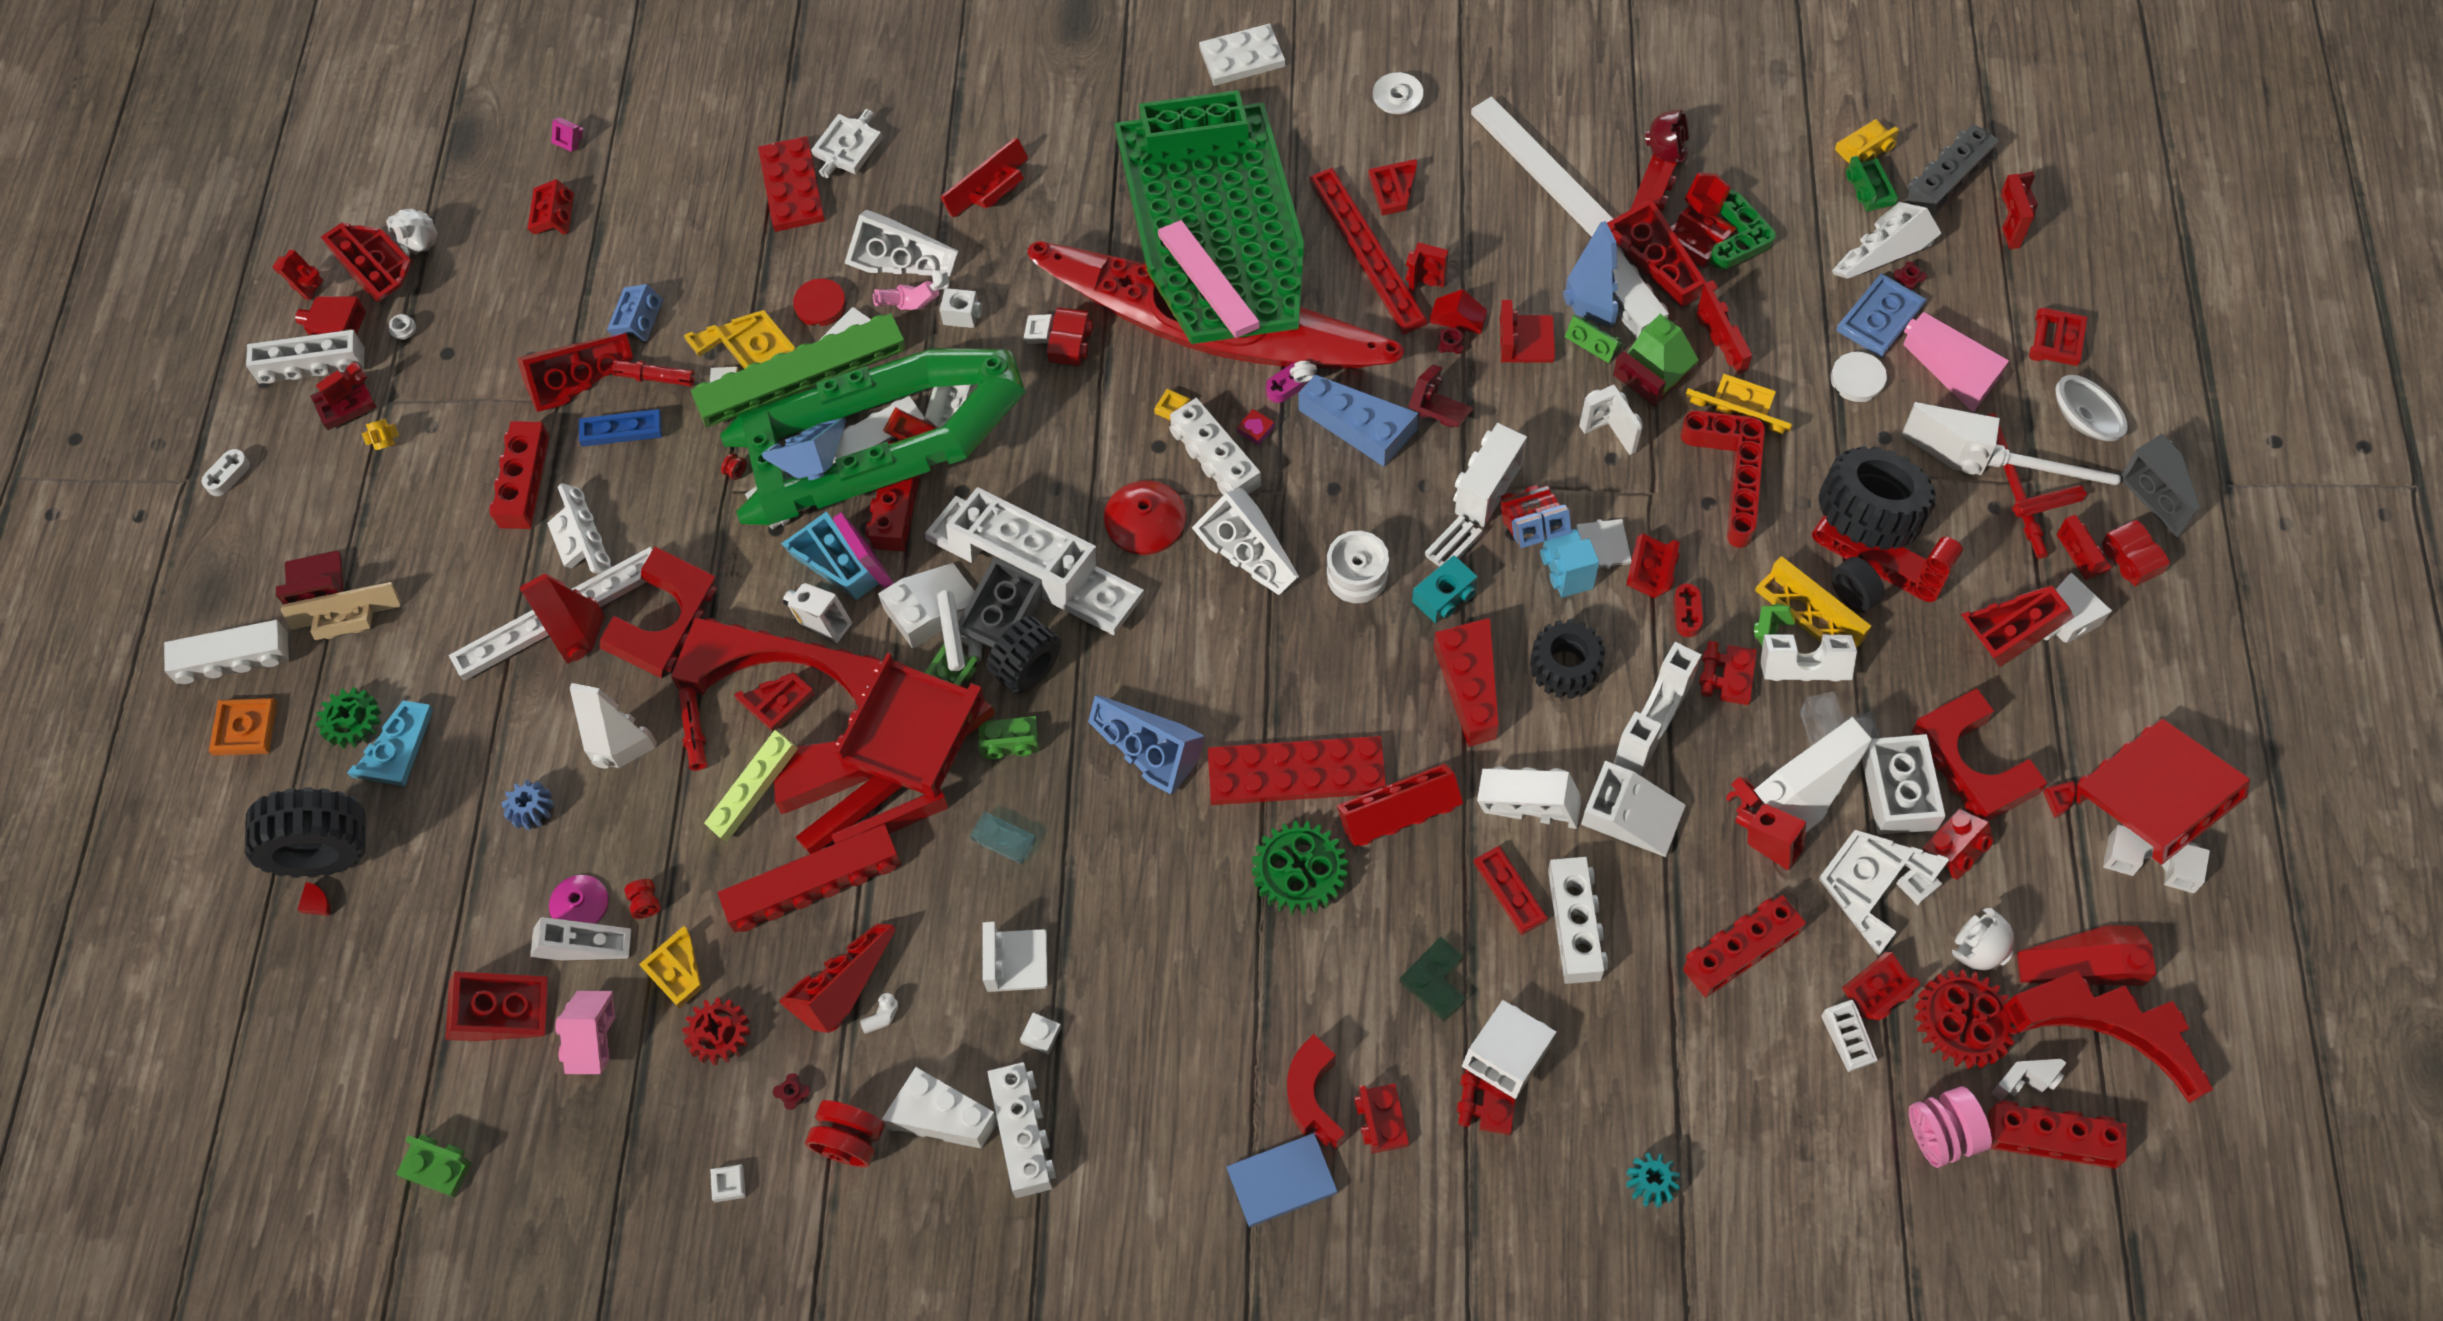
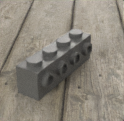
M1975 124L1967 131L1962 130L1955 138L1954 144L1951 147L1947 145L1941 151L1936 162L1931 161L1925 167L1920 178L1917 176L1913 178L1907 187L1909 194L1906 202L1911 205L1927 208L1933 217L1993 157L1999 139Z

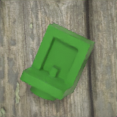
M1783 604L1761 606L1759 622H1756L1754 626V635L1762 647L1764 634L1777 635L1778 625H1795L1796 618L1791 607Z

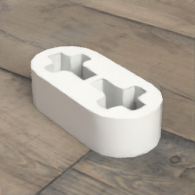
M238 449L227 451L204 474L201 481L202 485L213 496L224 495L247 472L250 466L249 460Z

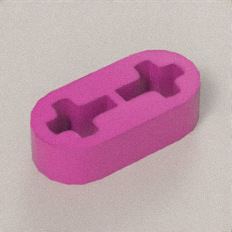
M1295 363L1287 366L1267 380L1266 395L1272 402L1281 403L1300 392L1308 383L1295 382L1294 377L1290 375V369L1295 367ZM1275 386H1276L1277 388H1282V387H1283V391L1280 392V391L1277 390V389L1273 391V387H1275Z

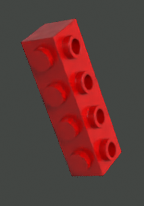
M888 441V444H892L897 441ZM920 475L876 489V498H872L870 505L872 519L871 522H867L865 531L866 538L870 539L873 549L905 552Z
M1444 763L1337 805V809L1346 837L1354 846H1363L1372 843L1375 838L1385 834H1396L1401 828L1408 825L1424 823L1429 817L1436 814L1449 813L1455 807L1462 805L1463 801L1455 773Z
M1781 895L1776 900H1773L1772 897L1768 898L1758 906L1757 909L1759 911L1751 917L1749 914L1743 915L1733 924L1735 926L1727 933L1725 930H1721L1710 939L1711 944L1703 949L1698 946L1686 955L1687 960L1683 971L1705 999L1801 934L1806 922L1784 895Z
M2000 1101L1988 1111V1125L1992 1138L1990 1149L2117 1169L2126 1161V1123L2116 1122L2115 1118L2108 1116H2098L2095 1119L2083 1117V1114L2077 1111L2051 1112V1109L2045 1106L2025 1108L2019 1107V1104L2013 1101Z

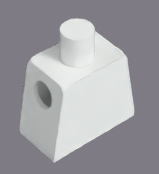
M2071 573L2058 586L2056 591L2070 607L2074 618L2043 639L2049 640L2056 634L2063 642L2069 643L2104 624L2112 610Z

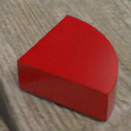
M2074 781L2047 787L2043 791L2054 818L2063 815L2071 807L2076 794Z
M306 882L297 910L306 914L330 916L331 905L326 894L318 886Z

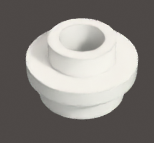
M396 315L389 322V332L395 339H407L416 331L414 320L407 315Z
M1310 361L1297 362L1294 364L1295 367L1290 369V375L1298 383L1310 381L1317 372L1316 365L1310 364Z

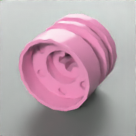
M1960 1086L1944 1092L1939 1096V1101L1930 1097L1924 1103L1919 1101L1909 1106L1908 1114L1914 1137L1925 1158L1932 1166L1940 1168L1949 1162L1954 1163L1960 1160L1961 1153L1970 1157L1991 1148L1992 1138L1987 1118L1981 1105L1967 1088Z

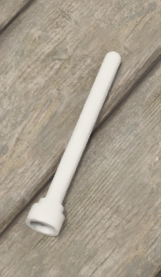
M1997 444L1987 463L1988 466L1998 468L2001 465L2011 464L2111 485H2118L2121 482V477L2118 474L2009 453L2008 449Z

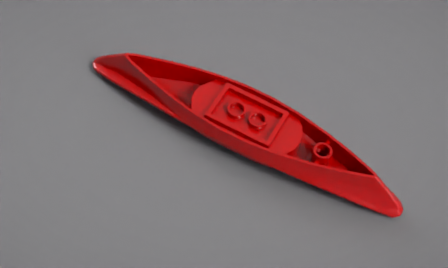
M1036 241L1028 247L1027 253L1029 258L1055 278L1073 287L1098 305L1124 320L1187 348L1219 357L1257 364L1287 367L1292 363L1310 361V364L1316 365L1317 368L1355 369L1393 364L1401 360L1404 355V348L1394 340L1300 307L1299 329L1191 344L1149 276L1145 263L1043 241Z

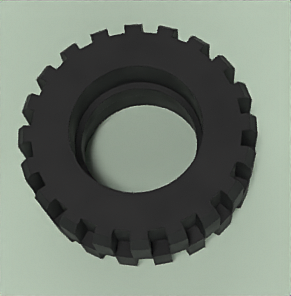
M1861 446L1843 452L1834 460L1820 489L1819 504L1823 516H1827V522L1831 527L1835 526L1837 532L1842 536L1850 537V540L1855 543L1861 542L1865 544V547L1874 548L1876 546L1880 550H1888L1891 547L1894 549L1901 548L1915 541L1935 506L1936 494L1928 475L1923 474L1922 468L1917 464L1913 465L1907 457H1900L1891 450H1881L1880 447L1873 446L1871 449H1868L1867 446Z
M303 787V789L296 790L295 788H290L283 792L275 791L270 793L269 796L258 798L247 810L245 821V855L254 867H260L266 873L272 872L277 876L288 875L291 878H300V876L313 878L318 875L328 876L333 875L334 872H343L349 867L355 866L365 854V810L355 798L346 796L342 792H331L330 789L325 788L320 790L312 789V787Z

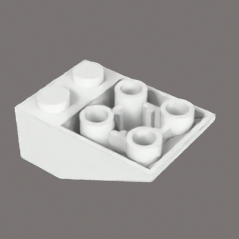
M1605 761L1585 809L1581 825L1666 857L1685 804L1634 771Z

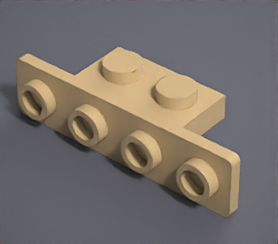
M388 582L283 604L281 612L289 629L294 630L311 626L310 632L314 640L331 639L338 635L351 632L360 633L370 629L373 613L398 608L401 602L393 583Z

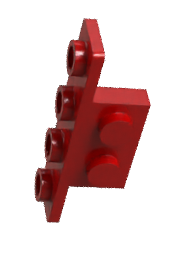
M1013 138L941 196L950 216L956 217L972 203L985 209L992 207L998 202V199L1017 187V184L1024 177L1021 171L1016 168L1028 159L1019 139Z
M1654 154L1652 155L1631 209L1652 198L1660 211L1664 210L1668 199L1665 192L1666 190L1671 191L1676 179L1673 172L1677 162L1663 161Z

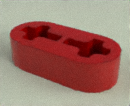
M1686 583L1678 586L1676 589L1673 605L1677 632L1684 637L1690 638L1700 632L1703 614L1699 589L1693 584ZM1683 594H1688L1689 598H1691L1689 606H1686ZM1687 615H1690L1693 627H1688L1687 623H1685Z

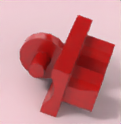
M289 249L285 257L279 256L272 267L305 300H311L315 289L324 281L319 276V270L315 266H310L295 250Z

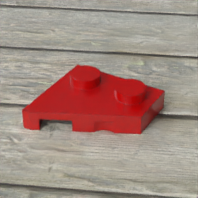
M1416 159L1368 169V177L1381 216L1407 210L1417 169Z
M794 672L781 676L776 681L759 684L760 688L746 693L739 691L734 694L736 700L772 732L777 730L815 695L813 689Z

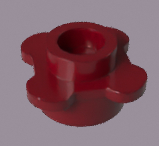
M1911 261L1906 262L1903 268L1896 269L1894 272V277L1898 283L1908 289L1916 288L1919 282L1925 281L1927 277L1926 273L1920 271L1916 264Z
M1447 328L1438 333L1440 343L1437 345V350L1440 353L1454 352L1455 354H1460L1463 352L1462 340L1465 335L1462 331L1455 328Z
M795 1073L788 1074L786 1080L773 1089L774 1097L780 1098L787 1110L795 1109L810 1094V1088L807 1085H803ZM790 1089H794L793 1094H789Z

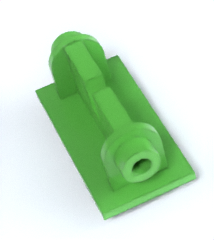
M1575 315L1572 316L1564 336L1607 363L1611 362L1614 352H1618L1623 344L1619 341L1620 338L1613 337L1605 331H1600L1597 326L1586 321L1585 317L1579 318Z

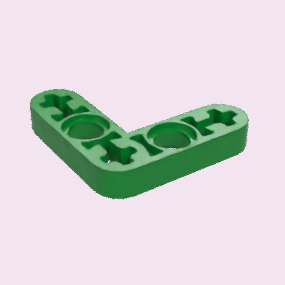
M1731 189L1719 212L1732 226L1737 228L1736 230L1739 234L1717 243L1709 256L1711 265L1722 270L1733 267L1771 248L1776 237L1772 227L1739 192ZM1740 217H1747L1752 223H1745ZM1736 244H1744L1749 250H1741Z

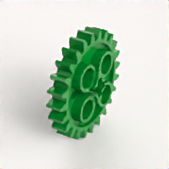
M1296 820L1293 823L1292 829H1289L1285 823H1282V832L1279 833L1276 829L1272 828V839L1263 836L1262 843L1264 846L1256 845V853L1259 856H1252V864L1255 867L1251 868L1252 876L1257 877L1254 879V886L1261 887L1259 890L1260 897L1269 895V906L1276 901L1278 902L1279 912L1285 906H1288L1290 915L1294 914L1296 908H1300L1302 915L1305 916L1307 907H1311L1315 913H1318L1319 903L1328 908V897L1334 900L1338 899V893L1335 889L1344 890V883L1341 880L1347 879L1348 872L1343 870L1348 868V860L1342 859L1345 856V849H1337L1340 846L1339 839L1330 841V830L1321 834L1320 824L1312 830L1310 829L1309 821H1306L1303 828H1299ZM1299 845H1307L1311 849L1307 852H1299L1296 848ZM1288 848L1292 853V857L1283 849ZM1281 860L1286 863V866L1275 868L1272 866V863ZM1294 860L1300 868L1305 866V875L1300 868L1295 869ZM1323 867L1328 872L1324 875H1317L1313 870ZM1308 880H1310L1314 885H1316V887L1312 888L1309 885ZM1299 883L1304 888L1300 891H1292L1288 887L1291 884Z

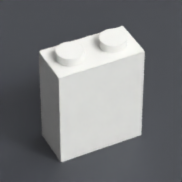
M1502 1000L1468 1049L1462 1067L1516 1099L1548 1051L1556 1031L1549 1028L1545 1023L1522 1012L1518 1007Z

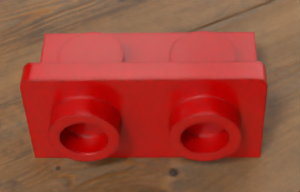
M557 179L535 187L533 189L527 230L534 235L551 228H555L563 235L569 233L574 192Z
M1417 242L1414 252H1409L1406 261V267L1409 268L1405 281L1409 282L1410 292L1414 293L1418 281L1424 282L1429 286L1444 288L1447 279V249Z
M2076 514L2065 518L2056 535L2084 579L2087 580L2108 572L2111 565L2105 558L2102 549L2097 546L2090 535L2086 525L2080 522Z
M1396 1084L1366 1089V1085L1359 1086V1096H1354L1357 1114H1363L1366 1126H1361L1364 1145L1370 1144L1372 1154L1409 1147Z

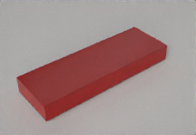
M1500 845L1474 859V865L1521 936L1547 922L1548 917Z

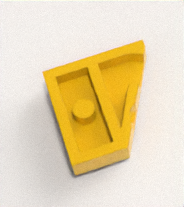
M685 926L680 928L639 964L679 1009L703 989L690 933Z

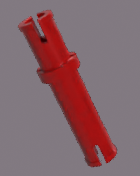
M616 359L612 366V370H616L612 372L613 376L633 378L637 382L648 380L693 387L695 376H691L695 375L694 370L649 365L645 361L635 363Z
M687 687L678 691L685 735L683 746L687 749L689 769L700 771L707 767L704 749L706 737L702 734L696 689ZM689 709H691L692 723L690 722ZM693 735L695 737L696 749L694 747Z

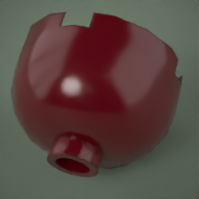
M1683 110L1663 112L1654 119L1650 131H1646V145L1650 146L1652 153L1663 161L1682 163L1687 158L1688 149L1683 150L1685 141L1689 140L1687 116L1682 114Z

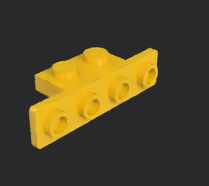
M1723 374L1715 397L1689 388L1687 389L1686 397L1691 398L1689 402L1694 405L1705 407L1706 404L1715 406V411L1720 414L1731 415L1735 413L1744 417L1756 418L1762 423L1769 425L1768 430L1778 434H1784V431L1791 432L1793 426L1791 423L1767 416L1776 394L1774 390L1727 374Z

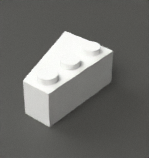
M1501 766L1493 767V769H1482L1477 801L1484 813L1522 819V814L1541 817L1540 823L1549 824L1550 819L1569 822L1568 828L1577 829L1582 796L1569 772L1558 768L1551 769L1550 771H1537L1529 767L1522 768L1521 770H1509Z
M915 1067L882 1118L887 1130L896 1132L898 1130L913 1133L916 1136L943 1139L946 1142L981 1149L998 1124L993 1111Z

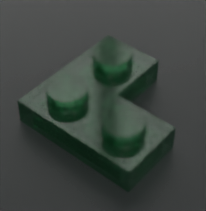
M1440 936L1400 977L1399 982L1444 1022L1465 1002L1466 997L1445 979L1463 960V955Z

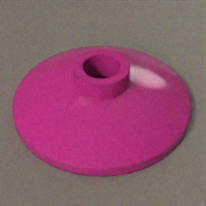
M576 875L569 877L554 889L549 901L550 915L553 919L597 924L603 918L608 908L607 890L598 879L592 876ZM580 896L578 902L571 903L574 897Z

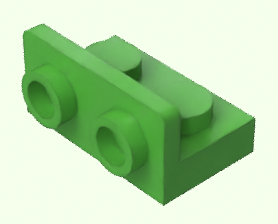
M1036 716L984 722L979 726L980 741H978V748L981 757L995 760L1006 755L1023 757L1039 752Z
M420 1134L418 1139L408 1135L405 1142L410 1147L396 1175L455 1198L472 1164L463 1156L465 1151L447 1144L445 1149L436 1146V1140Z

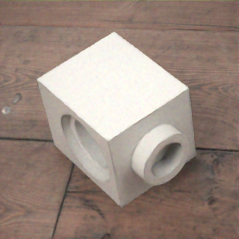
M944 289L940 306L943 325L974 328L976 318H980L982 312V304L977 300L976 291Z

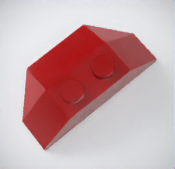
M341 222L321 236L322 241L344 269L374 301L383 300L402 286L412 261L382 229Z

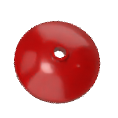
M1150 480L1132 482L1117 490L1109 499L1104 511L1105 529L1110 539L1119 548L1133 554H1155L1172 546L1182 535L1186 525L1185 505L1179 494L1163 483ZM1142 506H1147V507H1148V508L1145 509V510H1141V509H1140V507H1142Z

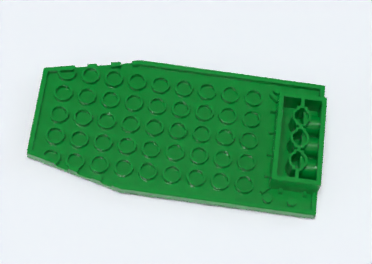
M1239 90L1139 103L1138 120L1114 123L1116 138L1147 272L1190 343L1197 344L1235 337L1158 236V229L1180 220L1186 225L1258 319L1259 329L1240 337L1299 329L1304 241L1264 103L1243 105Z

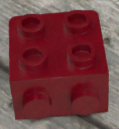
M1623 351L1616 358L1613 376L1653 406H1656L1687 376V373L1663 395L1666 382Z

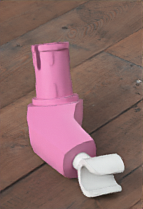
M941 271L933 272V283L926 281L918 287L898 285L895 289H875V293H873L874 305H896L901 310L923 309L939 296V290L949 287L947 272L942 274Z

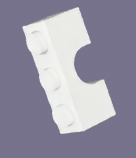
M1764 634L1760 663L1764 679L1774 681L1852 680L1857 650L1852 635H1822L1820 647L1812 653L1803 654L1798 652L1794 635Z
M2117 825L2108 837L2103 868L2134 876L2143 865L2144 859H2153V846L2124 825ZM2190 842L2162 865L2165 871L2164 885L2195 893L2205 882L2210 850L2200 848L2199 845Z

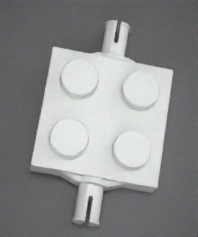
M865 109L859 119L847 118L840 114L836 116L811 150L814 157L826 162L819 170L821 176L828 178L834 168H842L855 175L882 140L881 132L867 125L874 117V113L871 110Z

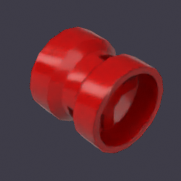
M639 879L627 884L624 888L625 896L631 902L629 907L631 916L635 919L651 917L661 909L658 898L654 897L656 889L651 879Z

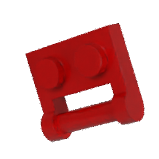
M2049 308L2038 309L2035 316L2037 327L2034 344L2030 347L2029 358L2034 361L2049 360L2078 366L2081 361L2088 317ZM2050 322L2056 323L2052 348L2045 346L2048 323Z

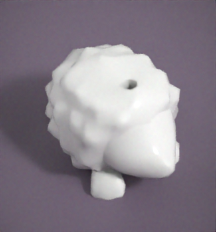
M404 209L399 210V212L388 217L386 220L389 230L388 236L408 257L410 253L417 255L420 252H427L431 246L435 245L438 232L428 214L420 210Z

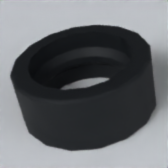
M1850 557L1832 570V585L1837 595L1850 609L1858 613H1866L1884 600V584L1879 574L1865 560L1859 557Z

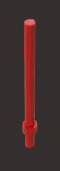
M1989 413L1986 415L1997 418L1995 413ZM1999 424L1996 444L2002 445L2005 449L2009 450ZM2006 464L2003 468L2015 501L2027 499L2015 465ZM2033 514L2022 517L2025 525L2023 531L2027 541H2031L2037 559L2047 557L2048 553L2042 539L2044 534L2040 524L2036 523Z

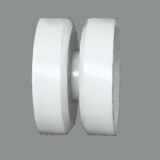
M1350 531L1338 536L1333 541L1327 553V581L1330 589L1336 596L1343 601L1351 603H1366L1377 598L1382 593L1388 580L1389 567L1388 549L1383 541L1374 534L1364 531Z

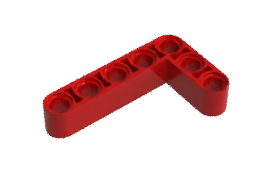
M1691 411L1685 416L1680 433L1681 439L1685 444L1734 451L1727 540L1734 547H1746L1751 543L1757 525L1764 425L1760 420L1752 417ZM1740 504L1746 505L1748 508L1741 507ZM1737 528L1744 529L1746 532L1739 531Z
M1822 516L1811 533L1812 538L1819 545L1845 559L1859 557L1865 560L1875 569L1880 578L1930 603L1938 598L1963 553L1962 545L1950 537H1941L1927 559L1904 547L1897 549L1891 547L1888 550H1880L1876 546L1874 548L1865 547V544L1861 542L1855 543L1850 540V537L1842 536L1838 533L1835 526L1831 527L1827 522V516Z

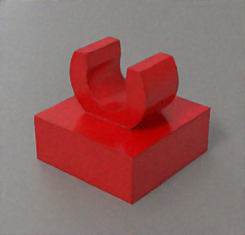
M1740 776L1731 783L1736 791H1731L1725 798L1729 802L1733 801L1736 797L1741 798L1742 804L1736 809L1737 813L1743 807L1746 809L1749 806L1758 808L1764 803L1754 791L1756 788L1747 778Z

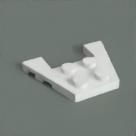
M1854 830L1822 873L1819 880L1875 953L1880 955L1896 934V931L1870 914L1871 910L1904 866H1907L1930 883H1933L1949 859Z

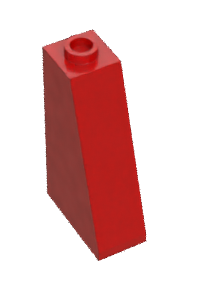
M837 741L797 746L798 750L774 780L775 803L781 814L789 813L865 782L874 775L841 763L835 749Z

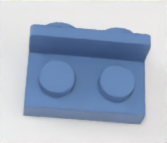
M647 284L624 287L607 331L612 335L621 333L634 334L642 342L647 341L662 305V297Z

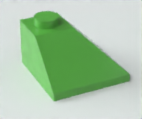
M1661 313L1642 330L1628 352L1630 356L1666 382L1663 395L1688 373L1699 360L1682 329Z

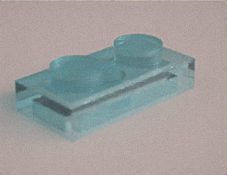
M985 811L970 834L972 841L1020 864H1023L1036 841L1035 835Z

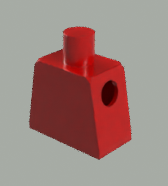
M318 296L314 299L310 310H297L295 320L297 324L303 325L309 336L354 330L357 335L366 310L359 299L354 296Z
M1763 804L1757 813L1745 807L1738 813L1735 823L1748 829L1747 843L1749 846L1789 871L1805 849L1807 822L1768 804Z

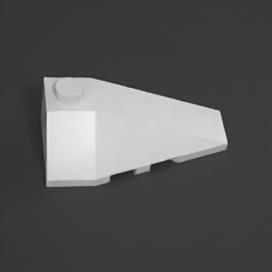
M571 683L570 692L583 748L593 765L607 769L609 766L620 768L656 748L657 742L652 733L646 727L640 726L638 728L633 724L635 718L630 714L618 711L619 705L601 689Z
M1851 717L1776 771L1754 791L1765 804L1807 822V833L1824 819L1831 803L1839 795L1843 784L1850 773L1856 768L1873 740L1859 723Z

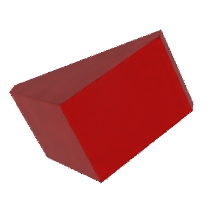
M1464 289L1436 298L1429 323L1481 334L1487 309Z

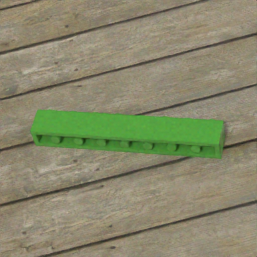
M891 313L885 316L878 315L862 325H851L841 333L828 334L815 343L802 344L794 351L786 354L778 353L768 361L752 363L746 369L736 373H726L720 379L713 382H702L691 390L693 401L705 427L708 428L736 417L743 411L793 395L816 386V383L904 352V339Z

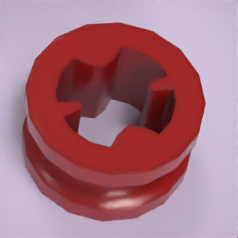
M730 453L722 463V474L729 475L733 480H738L746 470L747 460L735 453Z

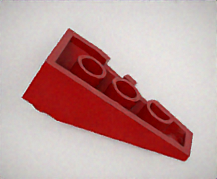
M546 573L519 587L567 664L582 659L588 652L593 650L605 617L594 598L583 596L577 589L571 590L567 588L563 582Z
M877 923L847 946L848 952L845 955L828 959L823 963L826 969L814 978H811L808 974L788 991L779 1002L813 1031L825 1033L835 1031L841 1026L842 1020L853 1008L896 930L895 927L890 924Z
M2106 925L2017 952L2020 983H2046L2078 970L2082 978L2089 985L2145 986L2156 975L2152 944L2139 926Z

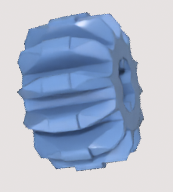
M526 779L523 786L514 783L515 790L513 792L505 791V796L508 799L501 802L505 810L504 816L508 821H512L511 823L514 827L519 829L524 826L525 829L530 831L534 823L542 827V818L551 819V814L548 810L554 808V803L551 800L552 794L548 789L544 788L542 783L537 781L532 784L531 781Z

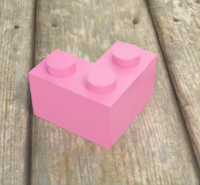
M576 991L570 1002H567L562 1014L557 1017L555 1028L557 1035H560L561 1039L559 1061L563 1062L564 1074H601L609 1062L607 1031L615 1020L613 991Z

